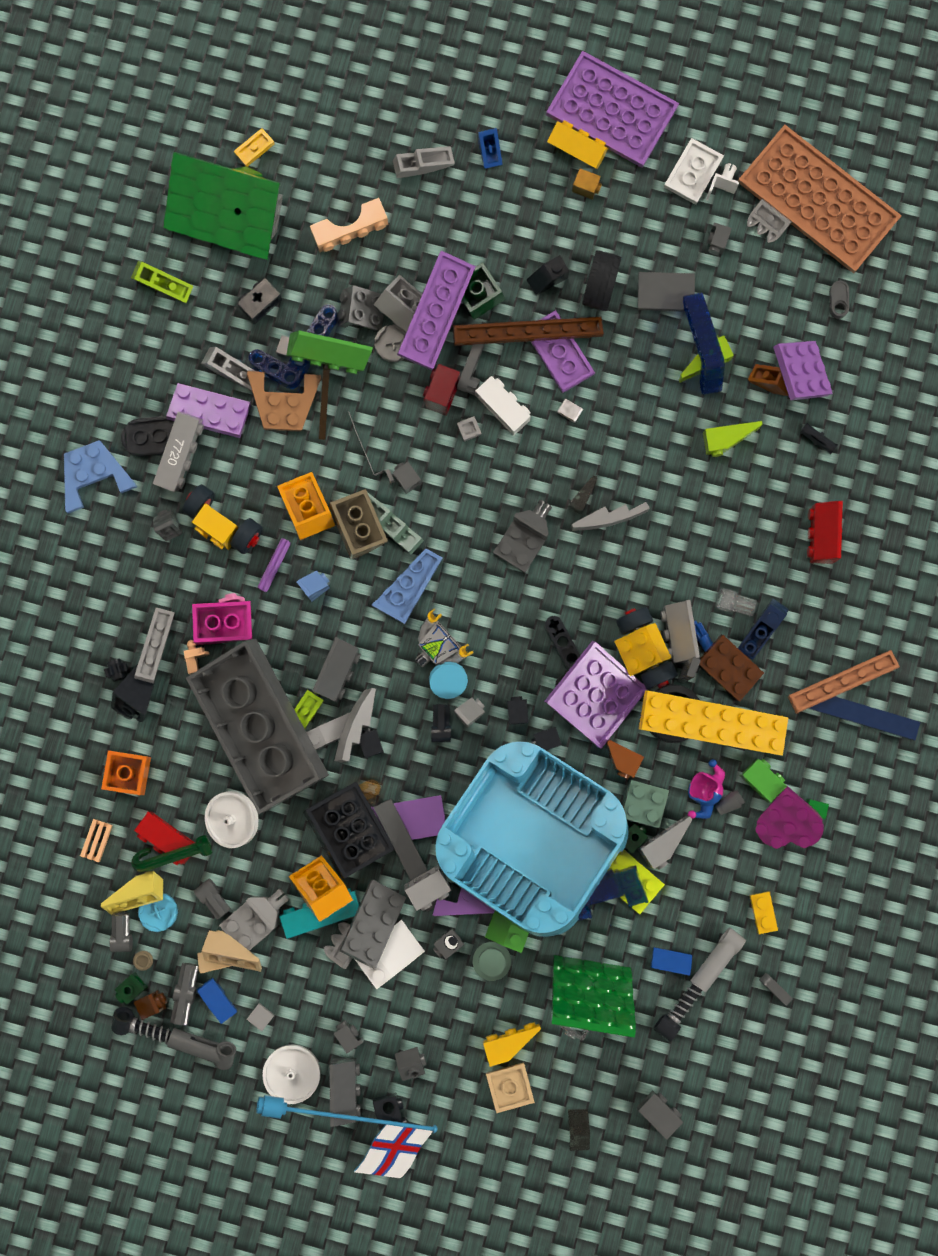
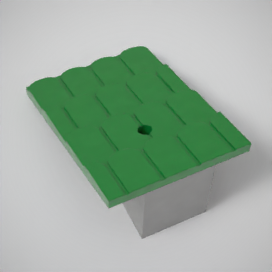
M174 152L171 162L163 228L267 260L271 239L278 229L283 198L282 194H278L280 182Z
M554 955L551 1024L635 1038L636 1021L631 967H620L619 965L601 964V962L582 961V959Z

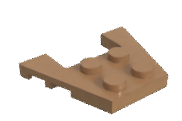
M247 371V377L263 429L302 431L320 383L321 375L304 374L303 394L264 391L265 372Z

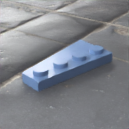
M425 549L372 606L405 624L443 558Z

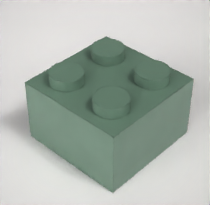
M629 780L623 802L626 819L660 828L669 790Z

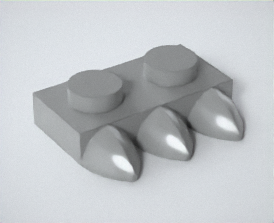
M761 199L749 215L747 226L751 227L760 222L757 234L761 235L770 230L767 236V242L770 243L781 237L792 221L764 199Z
M343 922L338 924L342 935H331V940L335 947L325 946L324 951L329 959L341 968L346 969L352 957L339 950L350 928V924Z

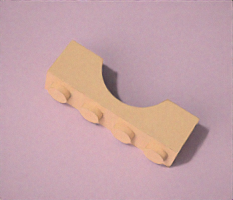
M377 198L362 204L359 218L349 226H337L328 219L310 225V229L319 251L327 252L332 250L334 246L347 244L356 237H365L373 230L379 231L384 229L388 225V218L380 199Z

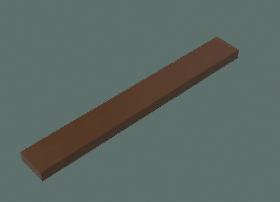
M602 317L453 325L452 327L454 346L603 337L604 335Z

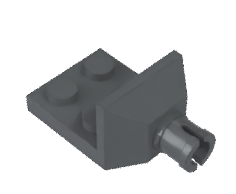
M543 500L538 501L533 511L527 510L514 515L513 522L493 552L494 555L523 573H526L549 534L545 517L552 507L547 503L544 509L541 510L545 503Z

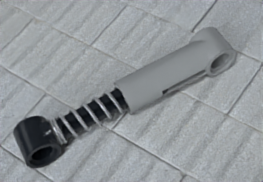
M729 927L719 939L717 946L690 980L691 987L687 988V992L683 993L682 999H679V1003L674 1005L675 1008L670 1010L669 1014H664L660 1017L653 1030L668 1042L672 1041L681 1028L679 1024L681 1019L685 1018V1013L689 1012L690 1007H693L694 1001H697V997L702 995V991L705 993L708 991L732 957L741 950L746 939Z

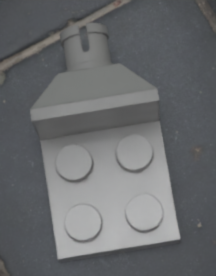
M280 888L270 897H250L219 926L226 934L250 951L278 927L279 909L289 901L287 895H284L278 900L284 894Z

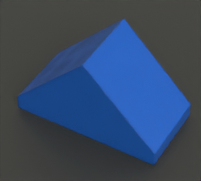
M497 128L478 132V145L484 168L503 165Z

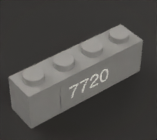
M177 412L153 484L173 492L183 488L185 471H188L191 466L190 456L192 453H195L198 445L196 442L197 436L201 435L204 428L202 424L203 419L185 412Z

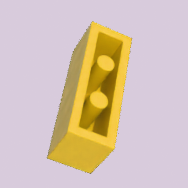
M563 120L562 123L557 121L547 142L598 169L609 149L605 147L606 142L597 137L594 141L589 138L590 134L582 129H579V131L572 129L573 124L566 120Z

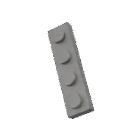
M160 608L155 609L136 669L135 679L154 683L175 612Z

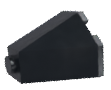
M137 664L113 691L111 708L126 719L131 720L133 717H136L137 721L143 722L146 718L156 677L154 683L135 679Z

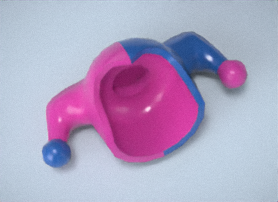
M711 759L708 763L710 767H713L714 775L699 772L694 776L689 785V797L701 805L700 811L695 812L692 810L688 812V816L692 819L710 818L713 806L723 796L722 783L725 778V772L717 765L714 759Z

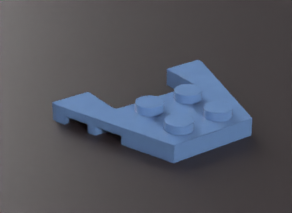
M100 440L64 454L65 510L67 513L84 508L78 489L108 477L114 476L121 493L137 488L136 483Z

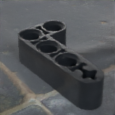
M550 616L545 622V631L568 672L573 664L568 663L566 657L569 654H573L578 659L581 655L562 620L557 616ZM550 621H552L553 623H558L556 629L559 634L556 637L553 636L556 634L555 629L549 628L551 624ZM563 637L567 640L568 645L560 647L557 640ZM565 674L560 676L556 680L555 687L558 685L559 681L562 680Z

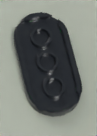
M166 416L134 419L128 423L121 433L122 445L130 454L137 457L163 455L174 421L168 420Z

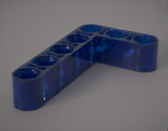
M701 292L683 296L684 310L701 361L700 389L702 395L721 392L725 362L704 295Z
M330 304L322 306L307 332L316 334L315 330L317 328H323L324 332L317 335L328 337L338 321L336 308ZM328 312L334 314L331 318L324 317ZM255 349L249 354V361L256 371L265 372V376L288 389L297 388L304 374H306L311 366L310 361L304 360L305 363L302 366H297L296 362L291 360L292 357L286 365L259 349ZM256 357L263 358L260 363H254ZM278 366L279 370L277 372H270L271 367ZM289 375L295 376L292 382L286 381Z

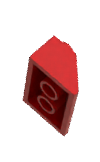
M843 501L815 503L809 509L808 519L811 520V527L808 528V539L811 540L810 546L807 549V557L810 558V563L833 564L841 559Z

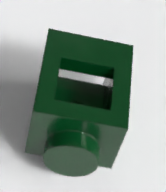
M633 823L628 828V839L625 849L630 854H633L648 839L646 835L648 831L641 824L637 826ZM632 834L638 835L637 841L631 839Z
M135 972L114 989L117 992L115 997L120 1003L123 1004L125 1002L129 1004L148 986ZM126 987L131 989L130 994L125 991Z

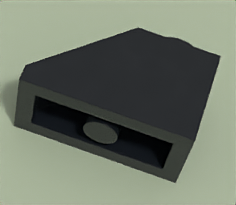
M559 255L543 264L527 278V282L537 296L568 279L569 269Z

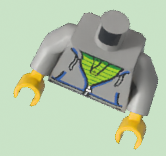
M435 609L428 613V618L421 626L418 636V646L423 652L415 660L422 668L430 660L436 666L445 664L444 662H455L458 664L465 657L473 654V651L466 652V647L469 644L461 647L437 621L442 615L440 613L435 617L433 615Z

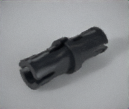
M808 423L800 431V433L813 441L815 446H820L830 455L838 446V444L824 436L825 433H820Z

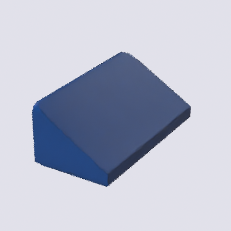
M653 948L651 968L690 976L692 955Z

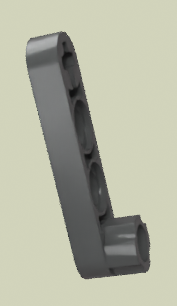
M475 344L472 346L457 385L458 390L475 396V390L479 387L480 379L472 376L485 344Z

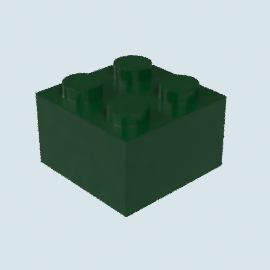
M483 262L475 267L461 300L473 320L505 300L503 292Z

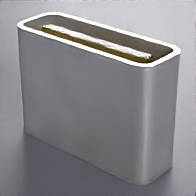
M564 399L557 413L575 423L583 409Z

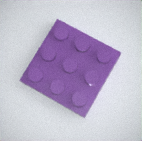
M816 341L781 343L773 347L790 400L826 397L833 394Z

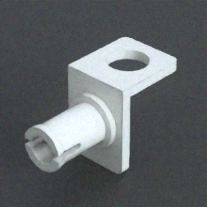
M728 163L725 165L722 175L715 174L705 200L708 201L713 187L735 193L739 184L738 181L733 180L734 173L737 170L735 165L729 171L731 164Z

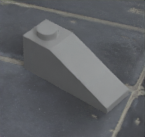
M210 347L201 364L216 374L252 391L247 371L254 370L219 348Z
M470 698L456 708L454 713L468 728L485 713L483 710L485 706L478 698L476 700Z
M350 713L306 732L316 751L340 740Z

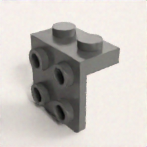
M354 285L344 289L340 295L341 306L337 316L339 320L338 326L346 328L354 324L379 331L382 328L383 313L374 306V303L381 294Z

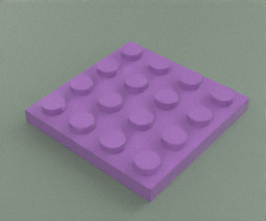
M592 641L544 702L601 749L648 689L634 675L630 676L627 669L599 644Z

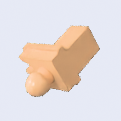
M194 640L187 642L188 650L184 651L187 670L190 675L199 670L197 658L210 655L209 651H205L204 648H196Z

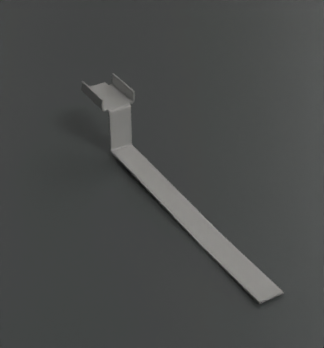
M389 469L374 474L376 476L386 472L390 483L395 482Z

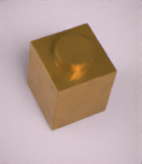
M580 168L574 181L572 192L593 200L594 195L600 192L602 186L599 183L601 176Z

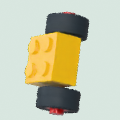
M202 484L197 486L187 496L182 509L184 514L193 519L192 523L196 526L194 529L206 539L209 536L211 538L210 541L221 550L224 547L229 550L232 546L241 554H246L258 543L263 530L262 525L248 518L238 528L236 524L210 507L215 498V493Z
M643 607L638 610L635 608L625 612V616L616 620L621 634L626 636L614 642L630 676L651 668V670L641 675L642 681L646 689L656 686L661 688L668 685V681L677 677L678 673L672 662L659 666L660 663L671 659V656L656 623L650 624L653 622V618L648 608Z

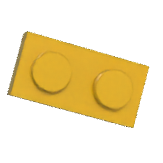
M261 128L234 150V154L248 167L275 143L264 129Z
M770 892L749 895L757 933L764 934L778 931Z

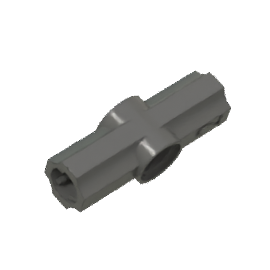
M182 963L179 980L173 993L174 1005L170 1023L188 1025L191 1005H193L197 987L195 985L199 965Z

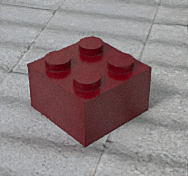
M438 364L437 369L433 368L431 372L430 387L426 386L423 393V401L427 409L447 416L457 391L460 372Z

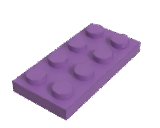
M178 383L166 417L168 420L175 421L177 412H185L203 419V429L240 438L251 403Z

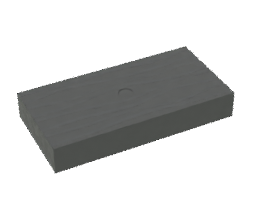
M257 639L242 642L186 677L248 797L254 804L258 815L269 811L329 776Z

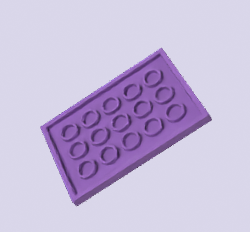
M582 51L549 106L546 116L561 123L563 120H566L573 124L572 129L576 131L582 129L590 134L589 138L594 141L596 137L606 142L605 147L609 148L610 151L643 168L677 110L679 103Z

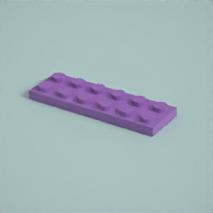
M440 251L400 346L398 356L433 370L476 266Z

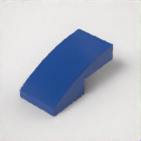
M211 978L197 989L203 1001L221 1024L237 1013V1009L226 997L224 990L214 978Z

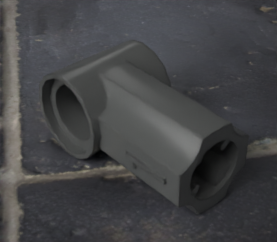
M209 878L198 886L194 893L218 920L229 912L231 908L219 894L220 891L216 884Z
M113 913L110 951L131 952L133 937L130 934V913Z

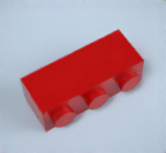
M152 811L146 813L134 830L138 833L137 837L145 843L147 841L154 845L152 848L160 854L195 843ZM190 857L181 859L173 863L175 865H178L179 863L183 865L187 862V860Z

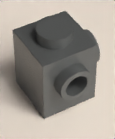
M418 1047L395 1054L402 1081L425 1074L424 1066L427 1065L424 1053H419Z

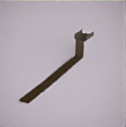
M323 364L319 439L325 440L329 373L332 370L328 369V365Z

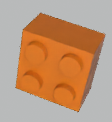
M108 751L101 789L145 795L151 757Z

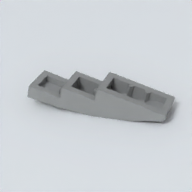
M647 502L630 511L626 504L610 513L606 507H603L573 523L570 528L572 531L613 526L648 512L650 508Z
M375 688L364 690L355 703L343 728L334 761L340 763L348 762L352 745L360 743L362 728L370 726Z

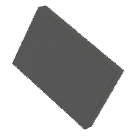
M638 273L637 310L694 312L695 273Z

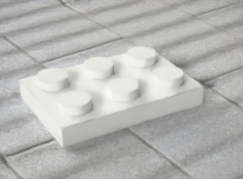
M691 138L667 179L664 188L696 205L724 155Z

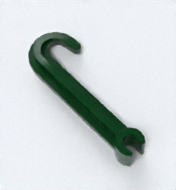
M203 835L198 837L194 844L139 861L142 857L151 853L150 848L143 849L133 856L131 864L134 870L144 872L199 853L202 856H209L213 853L211 850L212 846L207 836Z

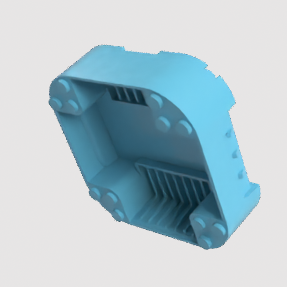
M512 742L499 747L487 758L442 825L436 839V857L442 871L455 884L524 931L540 937L560 935L573 927L579 920L578 916L588 902L620 851L623 852L628 839V824L623 806L610 791L543 748L529 742Z

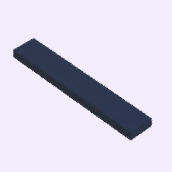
M836 696L808 708L913 741L916 740L920 726L919 721Z

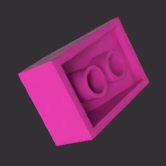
M251 601L192 604L193 639L195 644H219L252 639Z

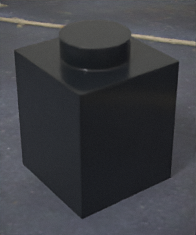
M522 696L511 697V701H507L509 725L528 724L527 699L522 700Z
M372 727L362 730L360 745L364 757L369 758L384 753L378 731L372 730Z
M556 727L533 734L534 739H531L532 744L546 751L562 745Z

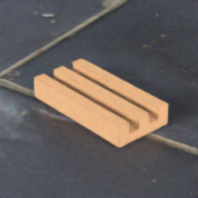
M93 819L80 856L100 862L113 825ZM98 824L99 827L94 838L90 853L87 854L96 826ZM103 827H107L97 856H93Z

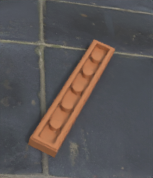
M890 650L789 695L788 698L797 714L898 669L900 666Z

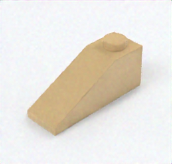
M209 930L202 948L205 961L261 972L262 967L258 957L225 932Z

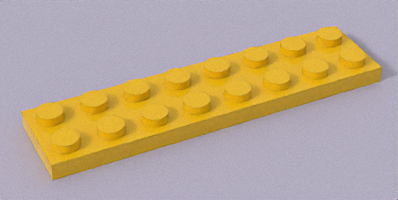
M645 691L639 730L783 756L788 717Z

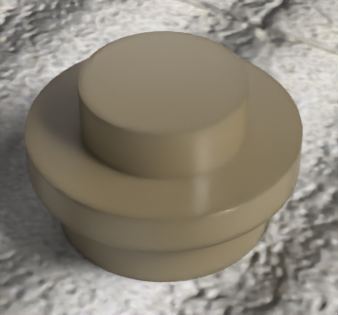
M139 951L133 958V964L138 970H147L153 964V956L148 951Z

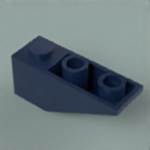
M772 599L745 636L738 649L753 660L786 617L788 609Z

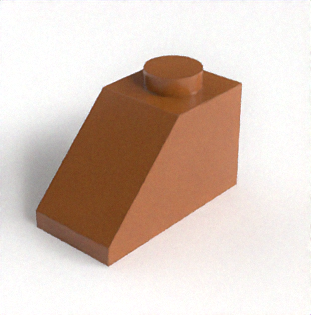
M755 364L748 378L750 383L773 394L789 395L780 367Z
M608 740L606 746L614 769L619 771L617 775L627 780L629 777L634 778L644 756Z

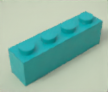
M350 888L347 889L353 901L320 922L306 903L302 904L303 908L295 910L294 907L283 910L284 914L279 917L286 939L355 916L360 905L356 890L351 892Z

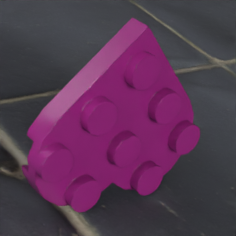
M788 786L761 814L756 826V833L765 844L776 849L787 845L789 842L802 848H807L817 843L824 832L823 819L819 813Z

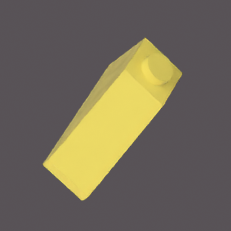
M148 871L135 876L103 901L101 907L112 915L113 913L163 900V879L154 871Z

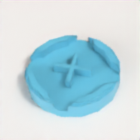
M444 662L445 664L435 666L429 676L430 688L433 693L444 699H451L461 695L468 683L464 668L455 662Z
M163 893V900L140 906L138 909L141 924L149 931L154 932L170 928L176 921L178 914L176 902L166 893Z

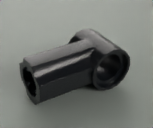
M433 705L431 742H451V725H449L450 705Z

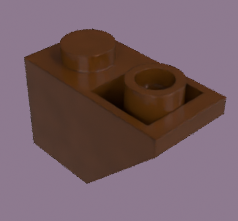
M159 990L134 1002L141 1020L167 1008V999L164 993H160Z

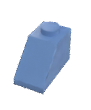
M317 571L297 581L311 602L330 588L327 584L330 581L325 574H319Z

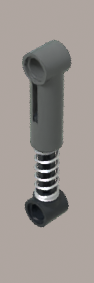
M119 1007L114 1011L111 1029L117 1035L122 1036L129 1032L134 1034L138 1032L140 1036L144 1034L146 1038L152 1037L153 1040L159 1039V1042L165 1041L168 1048L213 1062L218 1069L228 1070L233 1066L236 1047L231 1042L224 1041L218 1043L176 1028L171 1032L169 1028L165 1030L162 1029V1026L159 1028L156 1027V1024L153 1026L150 1025V1022L144 1023L143 1020L139 1021L134 1016L132 1010L127 1007Z

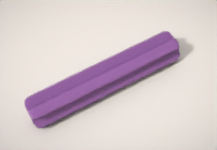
M283 538L280 540L258 585L260 590L268 591L290 546L288 540Z

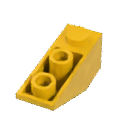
M535 1022L525 1024L524 1029L516 1030V1028L506 1030L504 1035L492 1034L486 1036L483 1045L489 1066L510 1061L541 1030L540 1025H535Z

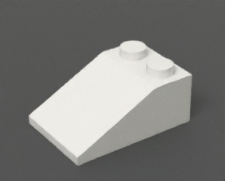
M401 920L394 925L375 969L357 960L355 961L374 987L378 989L425 951Z

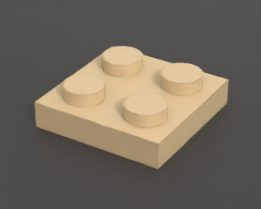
M524 1062L486 1073L496 1113L535 1103Z

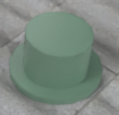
M489 941L476 949L473 955V967L479 977L488 981H496L502 979L508 973L511 967V956L505 946Z

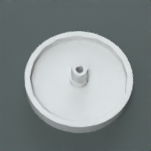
M226 791L216 795L208 803L205 811V825L209 835L219 845L226 848L243 846L250 842L257 832L259 821L257 810L252 801L244 794L236 791Z
M291 1044L276 1049L268 1057L263 1068V1082L266 1090L271 1096L284 1098V1102H287V1104H297L308 1099L315 1092L320 1081L321 1071L317 1058L310 1050L300 1045Z

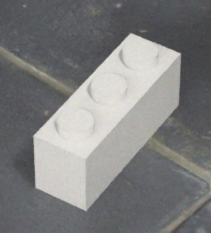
M491 376L475 390V396L514 436L530 421V411L524 405L520 406L517 403L518 399L516 396L504 389L505 386L498 378L494 379Z

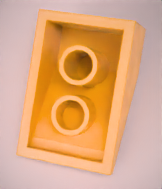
M312 472L277 486L300 540L335 526L331 512Z
M322 855L289 876L319 922L353 901L343 881Z

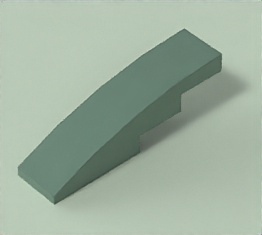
M368 493L384 533L409 554H412L424 540Z

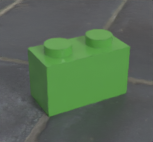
M755 759L740 777L767 803H771L787 787L783 783L785 779L778 773L774 774L770 770L771 766L767 761Z

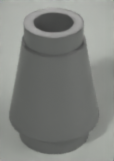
M738 790L728 793L715 807L720 815L741 808L745 801Z

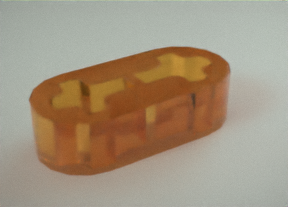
M368 780L359 785L367 801L376 797L381 792V786L376 780ZM368 784L377 785L376 793L368 792L365 794L364 790L369 788Z

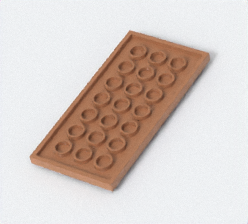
M786 125L780 129L738 179L740 185L759 200L764 199L792 221L791 225L852 273L857 271L902 216Z

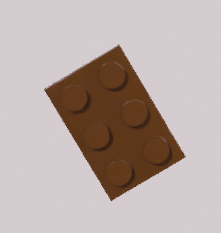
M722 634L700 658L699 666L739 702L764 674L757 665Z

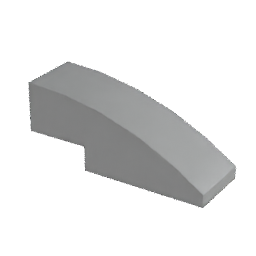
M451 146L416 149L414 153L396 154L393 159L397 178L426 174L455 164Z

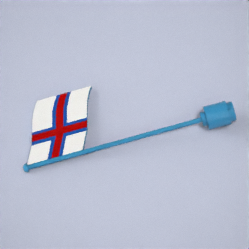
M267 1095L258 1098L256 1108L257 1114L281 1119V1116L285 1115L286 1111L385 1124L374 1138L362 1162L354 1170L356 1173L401 1178L411 1167L417 1153L432 1132H437L436 1125L431 1127L287 1107V1102H284V1098Z

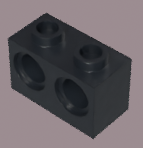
M397 1093L373 1099L377 1119L408 1123L407 1118L402 1116L401 1110L404 1109L402 1098H398ZM384 1103H393L394 1109L392 1111L385 1110ZM378 1124L379 1130H381L385 1124Z

